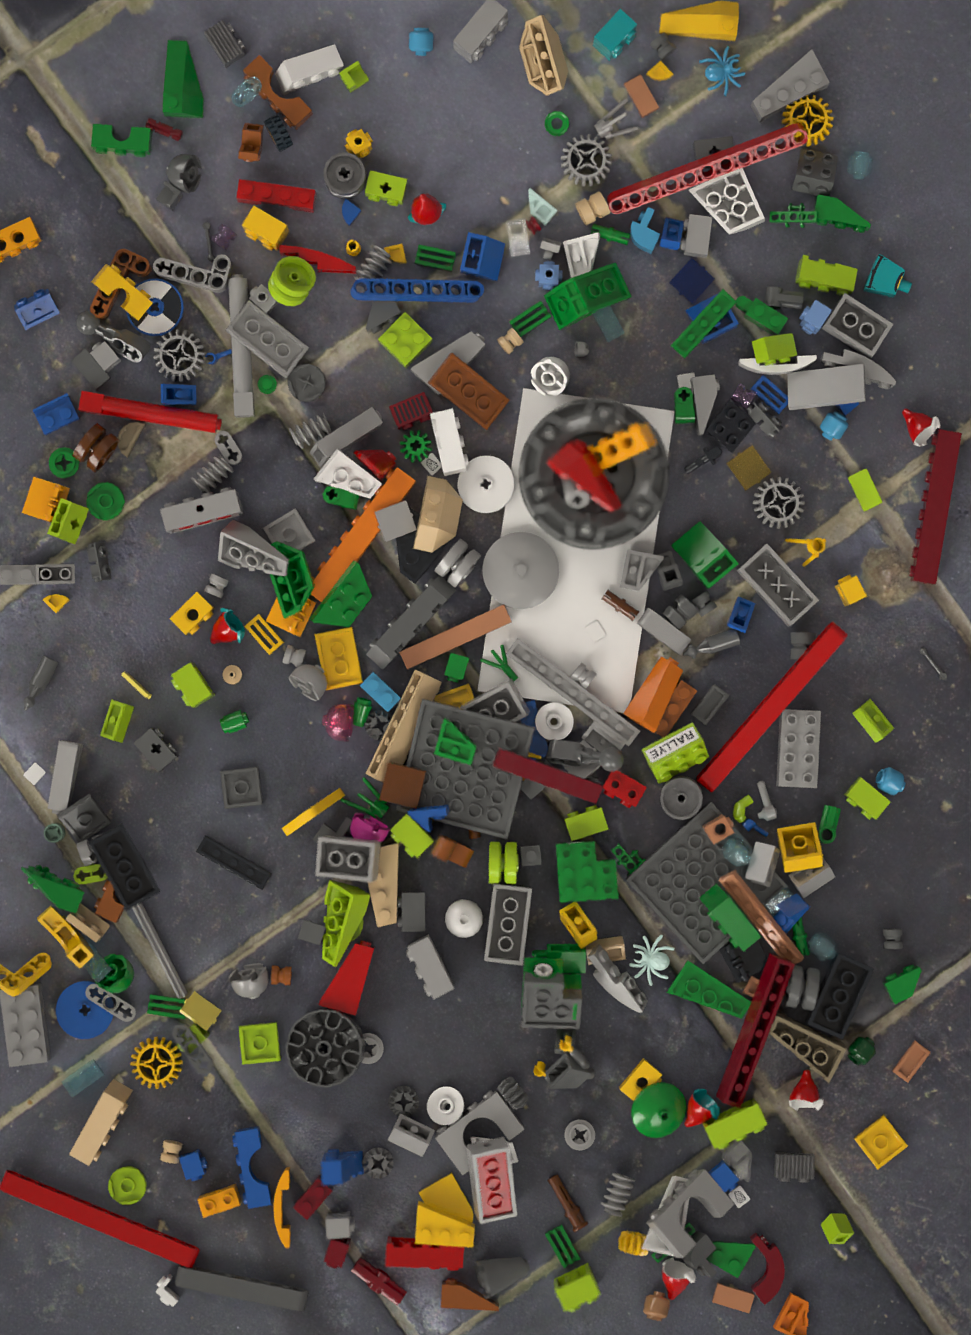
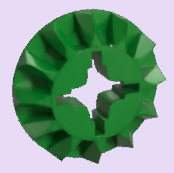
M59 448L51 454L49 468L55 476L68 478L74 476L79 470L80 461L73 457V450ZM63 455L67 461L72 462L66 465V471L62 465H56V463L63 461Z

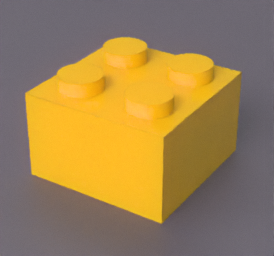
M254 205L242 224L244 233L249 239L253 241L260 240L262 246L270 251L273 249L278 251L280 245H282L290 232L285 223Z
M815 822L777 828L778 843L785 873L823 867L822 851Z

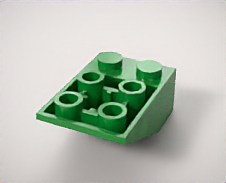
M701 521L671 545L707 590L739 564Z
M33 866L28 868L21 867V870L49 901L60 909L76 914L84 895V891L79 888V884L65 877L62 880L51 872H46L45 874Z

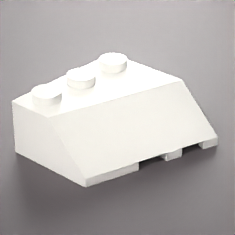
M743 168L689 189L691 194L729 235L765 222L763 213Z

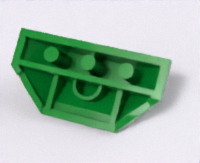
M276 541L270 545L289 560L286 576L270 574L283 618L287 619L302 610L315 585L304 552Z

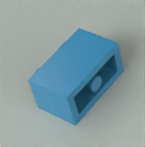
M374 672L360 685L387 712L401 700V697Z

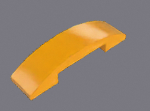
M286 1167L277 1185L274 1198L275 1225L285 1248H290L291 1225H283V1190H289L290 1167Z

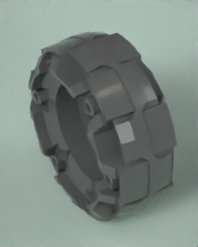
M605 398L575 400L556 408L545 416L535 426L525 442L518 472L523 502L539 527L554 539L566 545L588 550L612 548L626 543L642 533L653 522L662 508L667 495L670 477L667 452L657 430L636 410L624 405V403ZM606 411L608 416L602 417L600 413ZM638 422L640 425L648 423L657 442L656 445L650 447L653 449V453L647 454L646 450L615 464L617 467L615 473H609L607 469L602 470L608 481L613 484L614 492L622 504L621 508L610 512L593 499H590L589 503L583 508L568 506L565 502L562 477L547 462L568 442L579 439L586 443L587 447L593 444L595 448L599 446L598 441L607 437L611 440L614 438L613 434L624 430L626 433L630 431L628 427ZM551 432L553 437L547 438L546 433ZM537 490H542L544 495L538 496ZM639 505L644 507L643 512L637 511ZM582 528L589 529V532L584 533Z

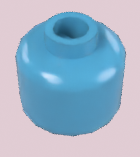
M414 28V31L409 33V49L414 51L415 55L427 56V52L433 50L434 34L429 31V28Z
M834 411V413H827L820 424V429L823 431L822 435L832 441L833 438L841 439L849 425L844 415Z
M891 767L881 769L875 780L878 789L889 795H896L898 792H902L906 784L904 782V775Z

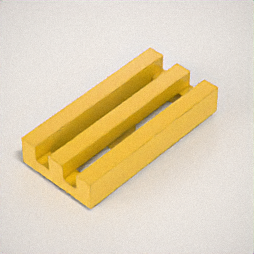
M260 614L245 625V628L269 655L284 643ZM258 619L278 641L277 644L257 624L256 621ZM252 624L270 643V645L272 646L271 649H269L266 646V644L259 638V636L253 631V629L250 627Z

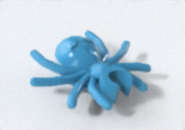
M727 46L722 60L719 53L713 47H710L709 49L717 56L719 61L713 58H705L700 60L699 63L715 62L707 66L705 76L713 82L721 81L715 86L708 87V91L718 88L724 83L725 79L724 96H727L729 80L737 87H741V84L737 83L732 77L745 75V72L737 73L741 67L735 69L732 64L739 62L735 58L740 57V54L727 58L730 48Z

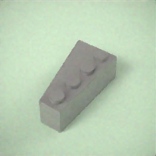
M811 49L752 101L751 108L759 123L785 110L788 105L792 106L793 102H798L801 98L804 100L807 95L810 97L828 87L830 82L813 50Z

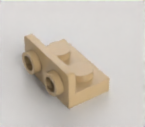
M80 903L76 914L70 913L65 919L96 943L100 941L110 927V924L82 903Z

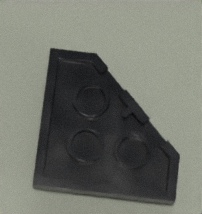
M409 507L417 529L420 514ZM417 530L396 538L400 573L414 584L418 582L448 544V542L432 553L413 549Z

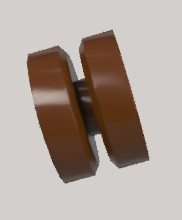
M98 423L89 429L73 452V457L81 463L87 460L86 467L95 473L105 465L120 442V439L112 433L105 436L106 429Z

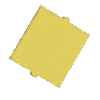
M125 671L122 673V676L145 698L150 699L152 697L129 673Z
M194 991L190 998L184 1001L185 1004L179 1012L207 1031L212 1023L215 1024L216 1018L222 1010Z

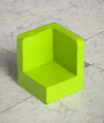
M359 61L339 72L341 80L350 93L369 81Z
M831 1213L821 1223L829 1244H844L854 1234L846 1214Z

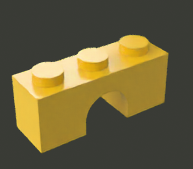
M105 264L91 282L108 296L113 290L123 288L126 292V300L121 307L139 321L153 303L149 300L151 296L143 289L138 291L134 287L136 283L129 277L124 279L119 275L121 271L112 264L110 267Z

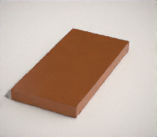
M452 352L427 382L485 430L490 427L510 401V399Z

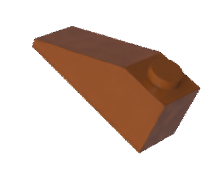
M447 1278L446 1281H442L441 1308L499 1311L498 1302L491 1298L485 1299L482 1293L463 1282H458V1279Z

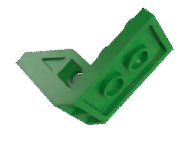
M616 262L568 279L544 295L559 330L591 316L600 309L623 302L632 297Z

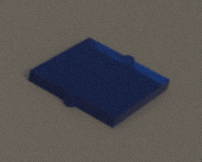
M691 258L669 283L679 291V295H683L693 304L715 278L705 270L704 266L701 267Z

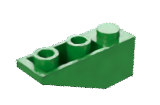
M817 195L813 210L819 212L818 223L816 224L826 226L827 223L833 224L838 229L854 228L853 231L864 233L870 229L871 224L838 198Z

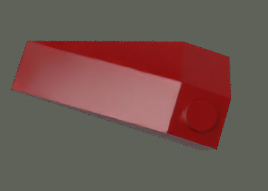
M576 439L568 442L547 462L565 480L570 478L577 483L576 488L580 491L583 489L591 493V498L610 512L621 508L622 504L593 453L583 441Z
M355 450L353 452L380 481L397 465L395 462L397 458L390 451L385 453L383 450Z

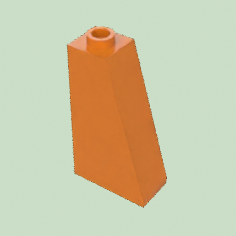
M660 657L623 714L636 724L655 733L683 673V670L678 667L679 663L671 657L668 660Z

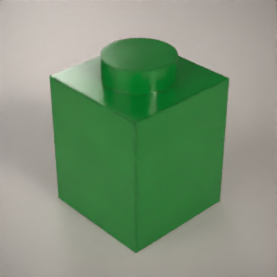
M450 653L444 674L448 676L447 680L456 683L459 680H463L469 658Z

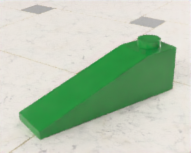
M168 40L163 91V114L165 117L203 118L204 98L188 42Z

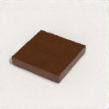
M388 762L379 800L417 809L426 770Z

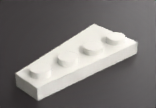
M672 1176L658 1210L663 1206L662 1202L667 1197L674 1195L676 1187L681 1183H685L688 1179ZM689 1198L684 1201L679 1211V1220L683 1229L685 1227ZM650 1228L641 1249L674 1256Z

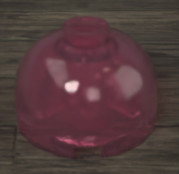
M352 704L333 705L328 710L327 715H323L322 725L325 726L327 734L332 739L349 742L347 737L352 736L354 727L353 716H351V710L354 711Z

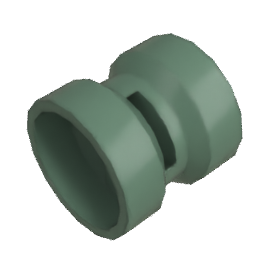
M59 823L50 824L44 830L45 839L51 843L61 841L66 834L65 828Z

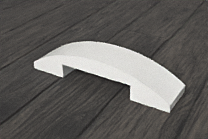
M817 355L797 356L795 364L759 366L756 363V358L739 359L738 365L760 374H787L809 366L817 359Z

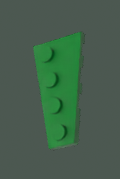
M688 960L666 991L669 994L741 1019L751 1004V1001Z

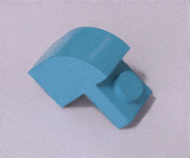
M648 207L646 212L642 210L637 220L640 224L632 221L630 237L636 247L652 254L660 233L647 228L655 211Z

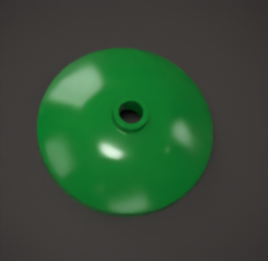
M659 1082L645 1087L636 1096L632 1104L631 1118L634 1126L640 1133L650 1138H661L673 1133L685 1118L687 1110L685 1097L676 1086L670 1083Z

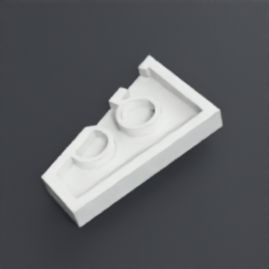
M336 449L314 478L317 482L344 489L366 498H371L382 484L338 449Z

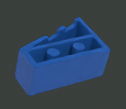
M329 1149L327 1153H324L321 1161L322 1185L343 1184L350 1181L351 1176L356 1178L358 1174H364L363 1151L339 1152V1149Z

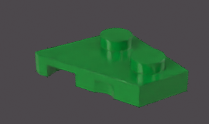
M444 718L434 755L472 765L477 745L449 719Z
M713 1241L712 1243L716 1246V1249L706 1259L738 1278L756 1245L754 1243Z

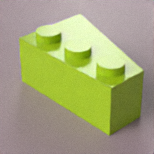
M803 255L799 260L795 283L805 289L816 287L821 292L832 290L837 291V295L843 296L845 293L848 295L854 291L858 269L838 263H825V260L822 259L818 261L809 260V256Z

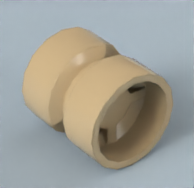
M600 191L590 195L589 200L583 199L575 203L577 211L586 226L595 222L596 217L602 218L610 214L609 207Z

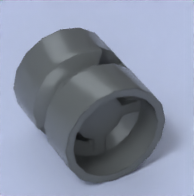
M682 594L673 601V606H668L662 612V615L678 630L687 623V618L691 619L698 612Z
M791 633L790 643L793 645V648L790 649V660H798L816 639V633Z

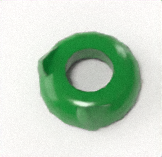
M560 111L548 113L545 119L546 131L553 136L563 135L568 130L569 118ZM559 118L562 120L563 124L560 129L552 127L551 122L553 119Z

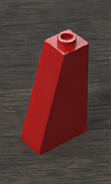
M360 940V943H355L319 1001V1006L356 1016L375 948L371 946V942Z

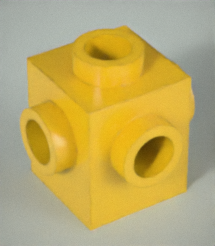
M355 129L347 134L345 148L348 153L354 154L358 158H364L370 154L373 140L368 132L364 133L362 129L358 131ZM362 140L361 144H355L356 141Z

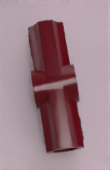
M362 1257L357 1260L351 1269V1272L365 1281L371 1290L377 1294H382L395 1305H398L407 1293L405 1289L391 1280L392 1278L385 1271L375 1268Z

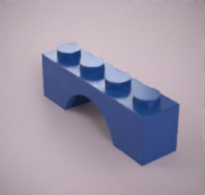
M255 1126L238 1129L232 1138L233 1145L238 1148L239 1153L236 1155L237 1166H241L242 1173L239 1174L240 1184L245 1187V1192L243 1193L244 1204H248V1209L271 1205L273 1201L269 1182L258 1179L252 1172L250 1164L253 1153L262 1147L260 1128Z

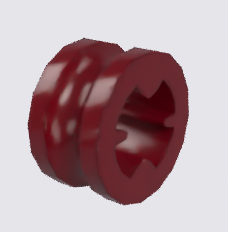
M533 216L530 217L529 221H524L532 235H535L536 231L540 232L542 230Z

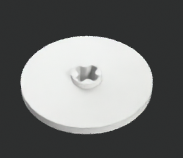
M493 456L476 457L469 461L466 471L459 474V495L463 502L474 511L480 513L496 512L510 501L514 493V475L509 466L499 458ZM486 479L488 482H491L488 489L481 486Z

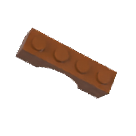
M260 55L243 70L245 81L250 86L253 84L258 89L256 92L263 100L267 98L271 102L269 106L276 114L280 112L284 116L282 120L289 128L293 126L297 130L313 115L312 110L300 97L285 99L273 92L271 89V79L274 74L273 68Z

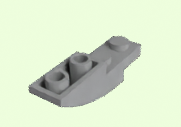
M844 349L841 356L826 352L821 356L820 362L825 363L824 366L829 368L864 364L865 384L871 385L872 382L879 384L878 387L889 389L896 384L895 379L884 368L858 353Z
M75 564L0 565V585L75 584Z
M600 944L594 946L588 956L596 968L593 976L615 999L634 1011L643 1012L648 1000L636 985L635 980L628 972L622 974L619 972L618 967L613 964L608 953L603 950Z

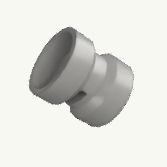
M211 573L210 583L205 587L204 591L222 598L224 594L223 589L228 585L229 581Z
M288 645L283 663H292L295 667L303 665L307 650H295L294 646Z
M581 662L570 678L574 681L579 680L581 686L586 689L597 674L594 671L586 670V665Z

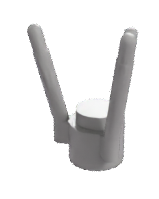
M627 98L594 125L600 139L605 137L608 140L612 137L638 130V127H632L611 133L613 131L611 125L627 116V113L624 112L611 121L607 119L628 102Z

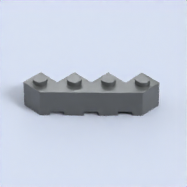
M440 575L435 580L431 578L424 585L426 589L416 600L412 598L406 605L408 609L398 619L394 618L387 625L389 629L379 640L375 638L370 643L369 647L371 649L366 655L382 670L457 591Z

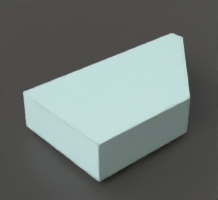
M530 188L528 190L530 214L546 226L556 214L557 209Z

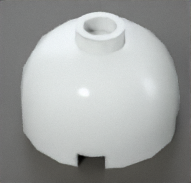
M545 357L538 361L531 370V382L535 389L543 395L550 394L556 396L562 393L569 383L570 372L568 366L560 358Z
M461 899L448 907L445 914V923L447 929L453 935L460 938H468L474 936L480 930L483 924V914L476 903Z

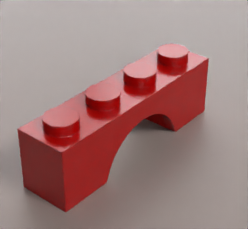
M239 179L237 200L240 203L254 205L273 204L297 211L314 213L316 191L314 189Z

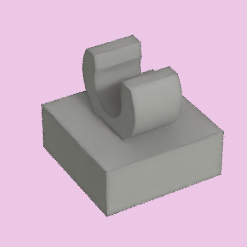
M543 237L540 248L545 249L543 258L551 260L553 252L559 253L562 243Z

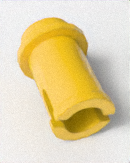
M349 240L346 245V252L350 256H357L361 252V246L356 240ZM351 246H356L355 249H350Z

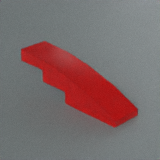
M280 245L281 256H299V258L306 260L309 264L317 265L318 272L356 274L357 269L355 266L337 257L303 247Z

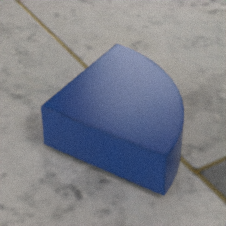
M345 199L342 206V214L345 222L350 226L361 213V210Z

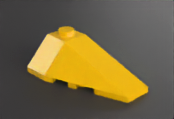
M716 1L661 14L659 34L666 33L667 35L735 41L738 30L739 2Z

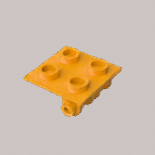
M33 477L22 513L52 522L60 499L67 500L70 488Z
M276 598L266 622L301 637L316 602L307 599L300 612L284 619L278 599Z

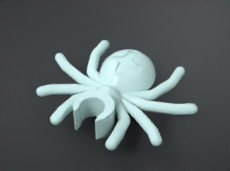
M645 935L643 939L647 949L637 944L633 945L634 948L643 950L635 951V953H640L642 958L640 960L634 959V961L641 964L630 963L629 966L643 967L634 978L640 977L647 968V978L650 986L653 985L650 968L653 974L660 978L668 979V976L661 975L654 970H664L670 964L667 954L658 951L666 949L674 951V948L669 946L655 949L663 935H660L655 940L651 950Z

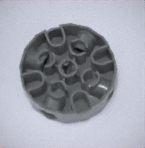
M324 1008L307 1013L295 1022L288 1035L286 1055L289 1066L298 1078L311 1085L330 1087L341 1084L357 1072L364 1059L365 1041L362 1030L352 1017L341 1011ZM324 1044L329 1045L328 1051L322 1050Z

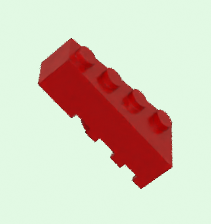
M388 1236L385 1267L447 1268L452 1271H458L459 1268H463L464 1247L415 1244V1238Z

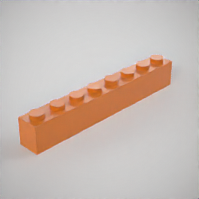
M398 467L395 470L391 469L385 477L388 480L384 486L381 485L374 493L376 496L372 501H367L363 507L364 513L361 517L359 515L355 517L351 523L353 527L350 532L347 530L340 538L341 544L338 547H333L328 554L331 556L327 563L323 561L317 569L319 573L316 578L312 577L315 587L311 595L320 602L324 600L353 560L358 562L381 531L378 528L379 524L374 512L402 502L415 485L416 480Z

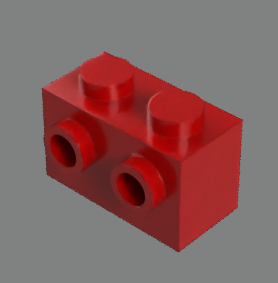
M618 770L610 772L602 785L603 789H605L604 794L612 799L614 796L622 799L620 803L628 808L631 805L637 806L647 788Z

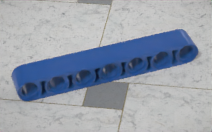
M361 278L354 282L350 293L356 300L472 303L482 296L484 287L479 281ZM356 286H362L365 292H358ZM380 286L384 293H378L375 287ZM394 287H400L403 293H396ZM413 287L420 288L421 294H416L413 291ZM432 288H438L440 290V294H435L432 291ZM451 288H456L459 291V295L453 294ZM470 288L476 289L478 295L471 294Z

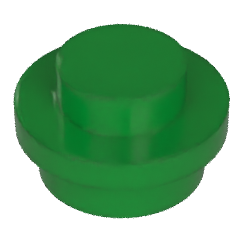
M264 375L258 380V388L264 394H271L276 390L277 382L273 376Z

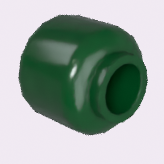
M857 1037L847 1048L848 1058L856 1065H866L876 1054L874 1041L869 1037Z

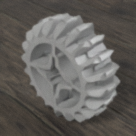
M588 134L587 140H584L583 135H580V141L574 137V145L571 142H567L569 149L563 148L562 152L566 155L561 156V160L566 161L561 163L562 168H567L563 172L564 175L571 173L568 180L571 181L575 177L574 184L577 185L579 180H581L583 187H585L586 181H589V186H593V180L599 184V176L605 179L606 175L604 172L609 173L610 169L607 166L612 165V161L606 160L612 157L611 153H606L609 147L602 148L605 142L602 140L598 144L597 136H595L594 141L590 140V134ZM588 146L592 147L593 149H591L588 152H584L581 149L579 150L578 148ZM598 152L602 158L600 168L597 167L594 161V157ZM573 153L579 160L575 169L572 167L570 160ZM591 156L590 164H584L583 157ZM584 169H589L592 172L594 171L595 173L590 175H583L579 172H582Z
M176 330V336H174L170 331L168 332L170 338L167 339L163 335L162 338L165 342H157L161 348H154V351L159 353V355H154L153 358L160 360L155 363V366H162L159 372L162 374L166 371L164 377L167 379L172 374V381H175L177 376H179L180 382H183V376H186L187 380H191L190 373L196 377L197 373L194 370H202L198 363L205 364V361L200 359V357H204L206 354L205 352H199L204 349V346L198 345L200 342L199 338L192 341L195 336L193 333L187 337L188 332L184 330L182 336H180V331ZM180 341L176 349L166 350L170 344ZM186 342L193 346L195 357L185 352ZM182 350V354L185 355V357H181L177 361V357L174 355L179 354ZM164 355L173 358V370L167 367ZM193 362L189 368L179 371L183 363Z
M781 477L777 478V483H775L773 478H770L771 485L764 481L765 489L759 486L757 489L761 494H754V497L759 498V500L753 501L754 505L759 504V507L754 508V512L760 511L761 513L757 518L759 519L764 516L765 519L762 523L765 524L769 520L770 528L773 527L774 523H776L777 529H780L781 523H783L784 528H787V521L793 525L795 523L793 517L800 519L797 512L803 513L804 509L799 508V505H805L804 501H799L800 498L804 497V494L797 495L801 488L797 487L794 490L792 487L796 483L793 481L789 486L788 478L784 480V483H781ZM777 487L786 489L792 496H782ZM772 489V501L764 504L765 494L768 490ZM775 498H778L779 501H785L781 505L782 508H779V505H772L777 501ZM794 501V508L791 514L786 517L785 506ZM775 509L780 518L772 517L766 510Z

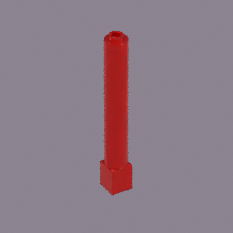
M81 391L78 408L81 412L215 434L217 430H221L222 419H219L218 414Z

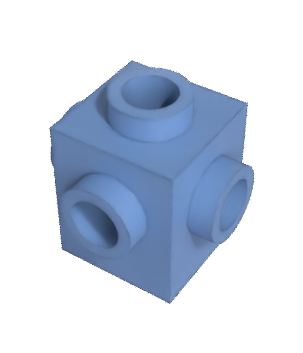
M545 261L543 264H540L539 269H536L535 281H539V287H543L544 290H552L558 286V282H562V270H559V265H555V262ZM552 272L553 275L552 277H547L545 273Z

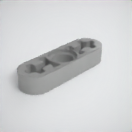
M96 983L90 984L86 988V997L90 1001L124 1022L134 1019L136 1015L135 1008L123 999L101 989ZM95 987H97L98 993H100L101 995H103V992L107 993V995L103 997L102 1003L98 1002V1000L100 999L98 996H90V988L94 989ZM108 997L115 998L116 1006L113 1008L106 1007L105 1000ZM120 1002L123 1003L121 1006L123 1009H131V1017L127 1016L124 1018V1013L120 1010L118 1013L114 1012L119 1007Z

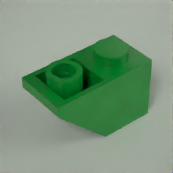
M912 964L903 969L904 972L898 975L893 973L885 977L886 980L883 981V984L893 1004L900 1003L913 996L922 971L919 966L914 967Z

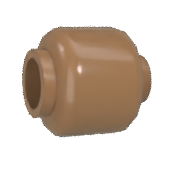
M654 1291L653 1295H647L643 1308L644 1314L647 1315L646 1318L662 1321V1319L668 1316L670 1301L668 1298H665V1293Z

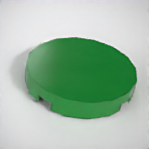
M98 483L87 494V508L97 519L113 520L124 509V494L119 487L112 483Z

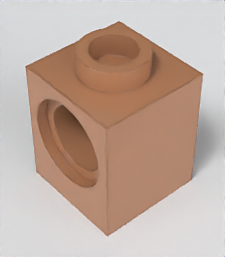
M720 815L702 826L713 844L734 833L732 830L734 824L729 817L726 818L724 815ZM719 823L724 824V831L722 833H716L715 827Z

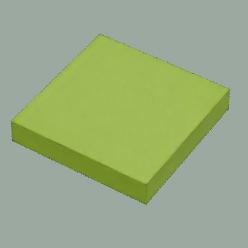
M277 1022L239 1026L242 1065L281 1061Z

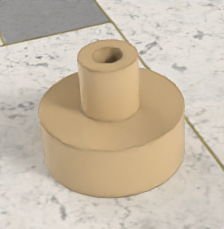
M235 665L227 666L223 671V679L228 684H237L242 679V671Z

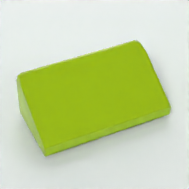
M867 469L847 477L864 512L883 503Z
M871 699L852 713L875 742L882 740L894 729Z
M111 700L100 736L122 743L134 707Z

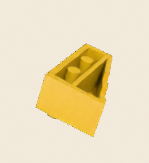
M418 1201L415 1244L473 1247L474 1223Z

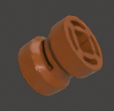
M272 965L271 985H277L281 982L284 985L291 986L292 966L280 968L279 966Z

